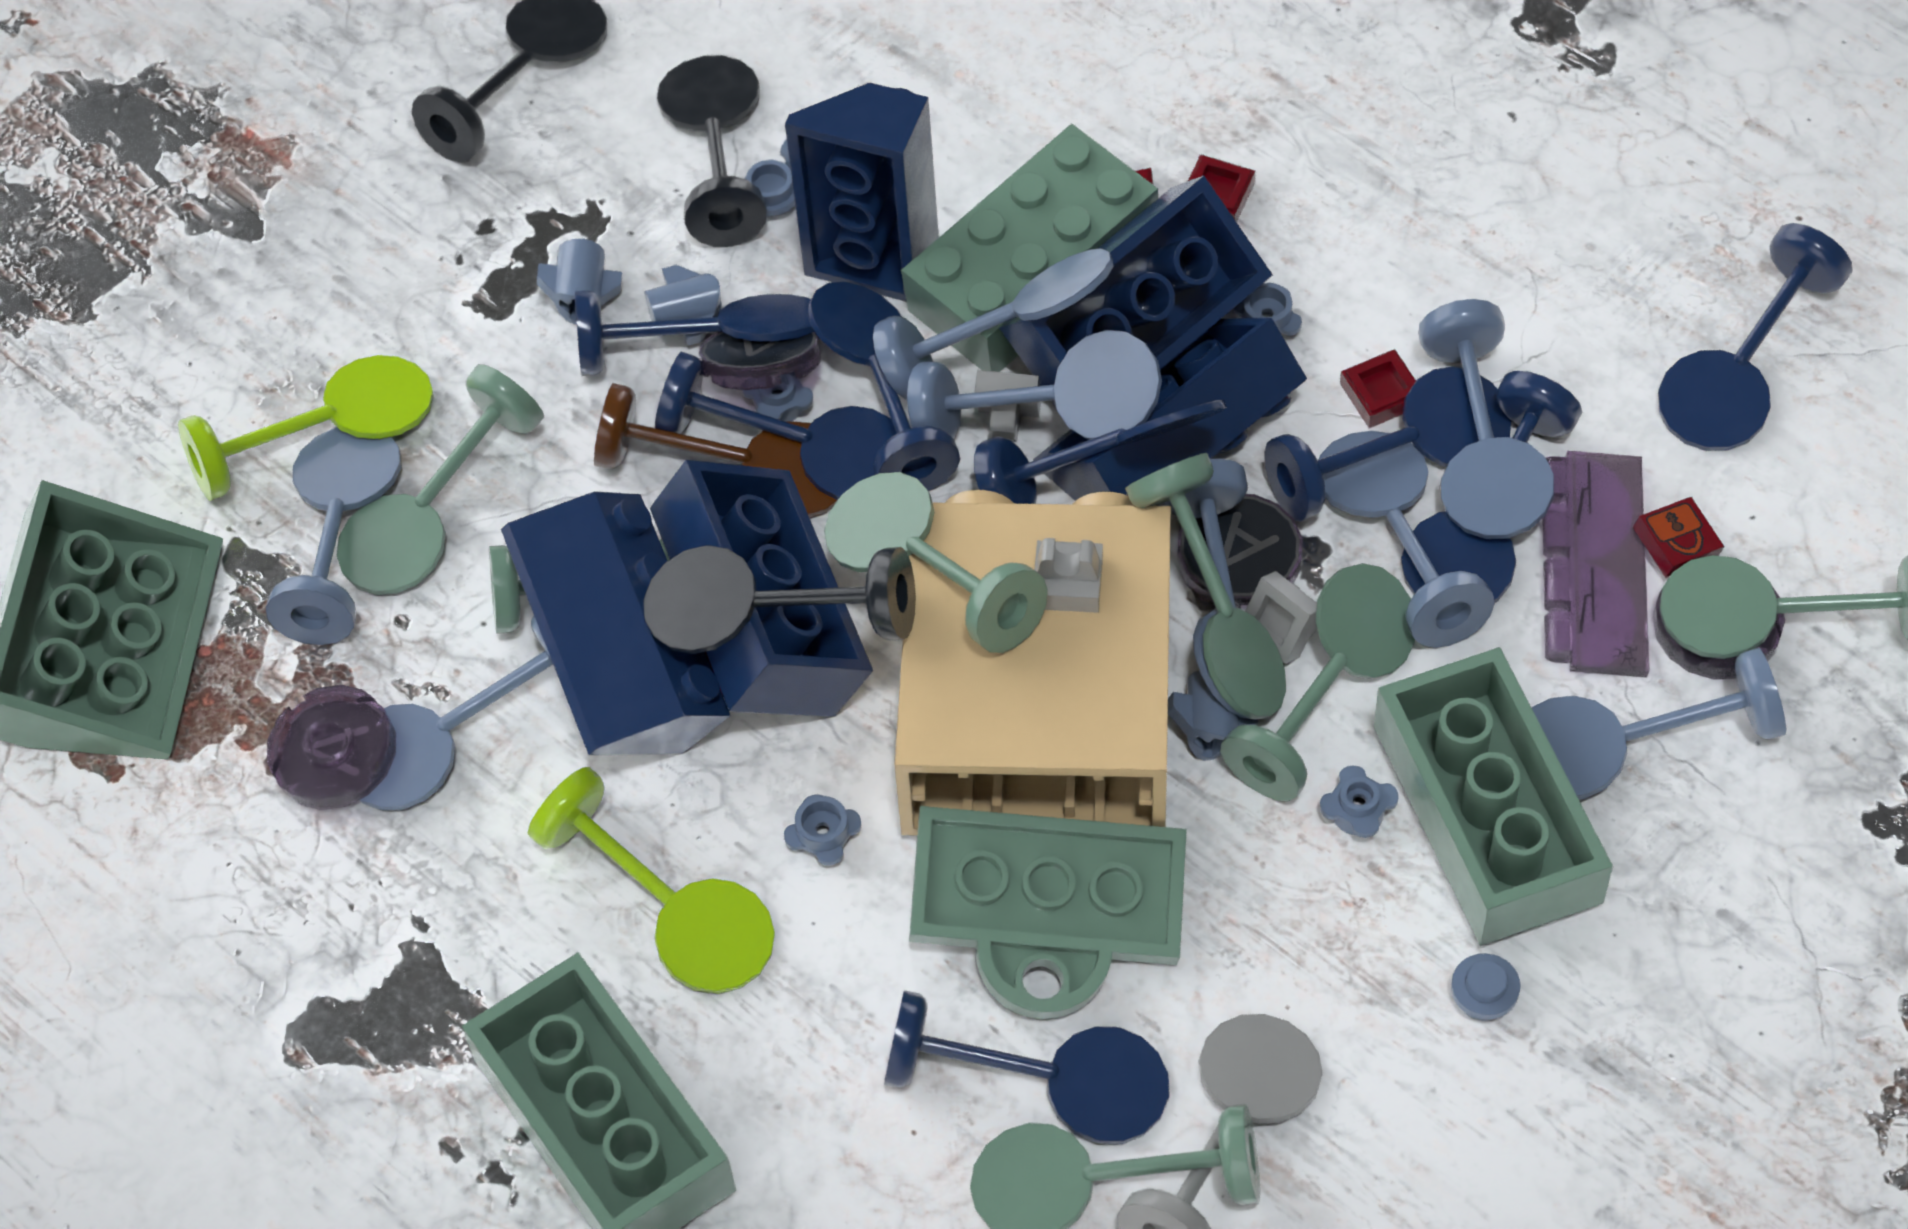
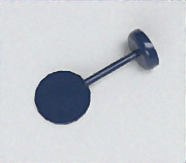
M1789 223L1782 225L1771 240L1769 247L1773 263L1787 280L1737 353L1733 354L1724 350H1700L1680 358L1666 371L1658 390L1659 414L1668 431L1684 444L1704 451H1728L1748 443L1763 429L1771 408L1769 386L1760 370L1749 361L1800 287L1811 292L1826 294L1839 290L1853 272L1852 261L1846 251L1834 239L1820 230L1805 224Z
M845 281L823 285L814 292L807 307L809 322L819 339L835 353L854 363L871 367L897 433L888 439L877 451L873 463L875 475L879 473L901 472L917 478L928 491L933 490L946 482L957 470L960 455L955 440L945 430L932 426L911 428L897 392L888 383L879 366L874 350V326L879 321L890 316L902 317L900 312L882 295L865 286Z
M588 290L575 291L581 376H593L602 372L605 364L603 340L722 331L739 339L780 341L813 333L815 331L809 322L807 309L811 299L791 294H765L733 301L720 309L717 317L602 325L601 304L598 295Z
M685 352L678 354L670 368L661 393L655 419V428L681 434L687 427L696 408L801 442L800 460L805 476L820 492L837 501L843 493L857 482L875 475L873 463L877 451L888 439L897 434L891 418L871 408L847 406L831 409L814 419L807 429L700 394L704 373L702 361L698 357Z
M1454 366L1433 369L1415 381L1404 399L1402 419L1405 428L1317 460L1310 447L1300 437L1283 434L1268 441L1264 452L1265 469L1271 489L1283 511L1292 520L1299 522L1313 517L1322 510L1324 505V474L1410 442L1414 444L1422 455L1439 466L1447 467L1450 460L1463 448L1479 441L1463 369ZM1480 375L1494 438L1510 437L1511 420L1508 419L1498 406L1496 399L1498 389L1491 381Z
M1512 371L1505 374L1496 392L1499 408L1508 419L1518 425L1513 439L1526 443L1532 433L1548 437H1561L1571 433L1582 414L1580 402L1570 391L1559 383L1532 372ZM1446 511L1438 512L1425 519L1413 530L1439 576L1455 571L1475 573L1488 584L1493 593L1495 603L1499 601L1511 586L1516 568V557L1513 542L1510 538L1484 539L1466 533L1450 520ZM1404 548L1401 557L1404 580L1412 593L1415 594L1425 583Z
M1216 400L1148 421L1128 430L1122 428L1031 462L1028 461L1020 447L1012 440L1003 437H993L977 445L974 453V473L979 490L999 493L1010 499L1014 504H1036V476L1114 447L1140 441L1195 423L1224 411L1227 405L1225 400Z
M903 991L884 1085L896 1088L908 1086L914 1076L918 1053L923 1052L1047 1079L1048 1098L1057 1118L1075 1135L1096 1144L1121 1145L1143 1137L1160 1121L1169 1099V1074L1159 1052L1142 1036L1120 1027L1095 1026L1073 1034L1057 1049L1052 1062L922 1035L928 1003L924 996L919 993Z

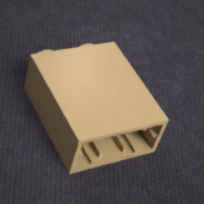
M986 490L964 491L953 495L945 503H933L935 513L931 530L924 542L980 580L992 569L1010 562L1023 563L1035 570L1037 540L1043 541L1046 538H1055V541L1081 543V540H1090L1093 543L1103 544L1099 613L1044 610L1039 624L1031 635L1016 648L1003 653L989 652L969 636L965 624L966 606L971 593L916 555L911 554L909 556L915 579L916 605L912 630L908 638L903 639L895 750V775L901 835H917L920 806L1166 827L1171 506L1139 508L1132 504L1127 495L1116 492L1087 494L1077 499L1073 504H1014L1007 497Z

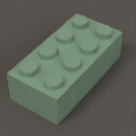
M1071 123L901 270L908 311L936 334H939L1014 301L1024 286L1050 266L1069 256L1086 250L1097 249L1159 198L1158 188ZM1006 322L951 345L982 371L1000 372L1019 356L999 329Z
M1500 647L1378 688L1374 729L1480 946L1604 903L1613 865Z
M579 952L461 1026L474 1061L591 1229H680L736 1191L729 1158Z

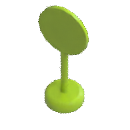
M375 355L356 359L339 368L326 384L323 395L324 406L219 443L208 421L201 416L193 415L179 420V435L192 473L204 496L209 501L226 495L231 486V477L226 457L328 420L339 430L358 438L383 439L401 435L419 425L430 412L433 389L428 375L417 364L398 356Z
M582 767L573 772L550 793L529 824L527 832L529 837L542 848L550 849L559 847L581 831L664 904V907L658 914L654 940L660 962L675 980L695 991L719 994L740 989L760 975L771 958L775 931L769 910L754 892L736 882L714 878L689 883L677 892L672 890L591 819L602 801L605 786L601 777L590 767Z

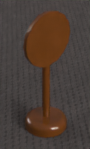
M612 383L608 390L596 436L594 466L605 469L618 467L624 459L630 438L739 462L743 466L790 470L809 518L827 513L838 501L820 492L805 476L800 460L801 442L763 430L751 439L746 449L635 424L636 395L634 390L628 386ZM787 421L807 429L811 424L809 422Z

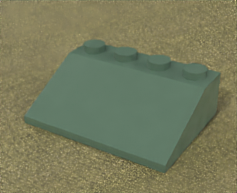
M41 480L24 513L0 599V740L26 748L167 760L171 755L224 538Z

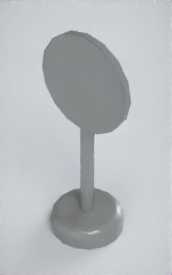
M1266 1014L1239 1015L1220 1023L1206 1038L1199 1059L1201 1082L1213 1102L1222 1109L1246 1104L1251 1120L1256 1124L1281 1123L1301 1114L1316 1098L1322 1078L1320 1056L1309 1037L1290 1022ZM1218 1125L1203 1150L1219 1149ZM1213 1167L1191 1170L1177 1195L1149 1188L1133 1192L1117 1214L1120 1229H1211L1204 1216L1191 1204Z

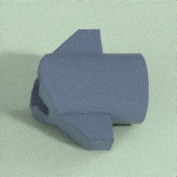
M571 239L559 246L556 265L538 263L537 285L555 303L558 312L567 322L577 324L575 291H593L598 295L602 306L620 293L622 272L604 270L605 252L598 243L587 239Z
M679 265L662 268L666 285L644 291L652 321L717 317L720 309H722L720 285L717 278L708 273H696ZM707 333L683 335L687 346L702 342Z
M1199 670L1188 676L1187 694L1173 692L1168 698L1169 716L1187 736L1189 748L1195 757L1203 761L1214 760L1222 755L1220 752L1221 743L1233 729L1243 724L1256 725L1258 723V719H1243L1228 711L1213 696Z

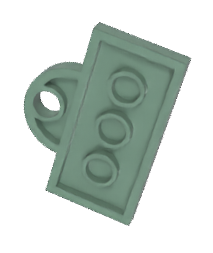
M920 806L909 942L976 948L977 967L985 987L1000 1004L1019 1015L1035 1019H1054L1072 1014L1087 1005L1099 992L1108 974L1111 960L1169 965L1178 964L1181 948L1187 829ZM1034 967L1049 968L1059 977L1061 989L1051 998H1036L1025 989L1023 985L1024 974Z

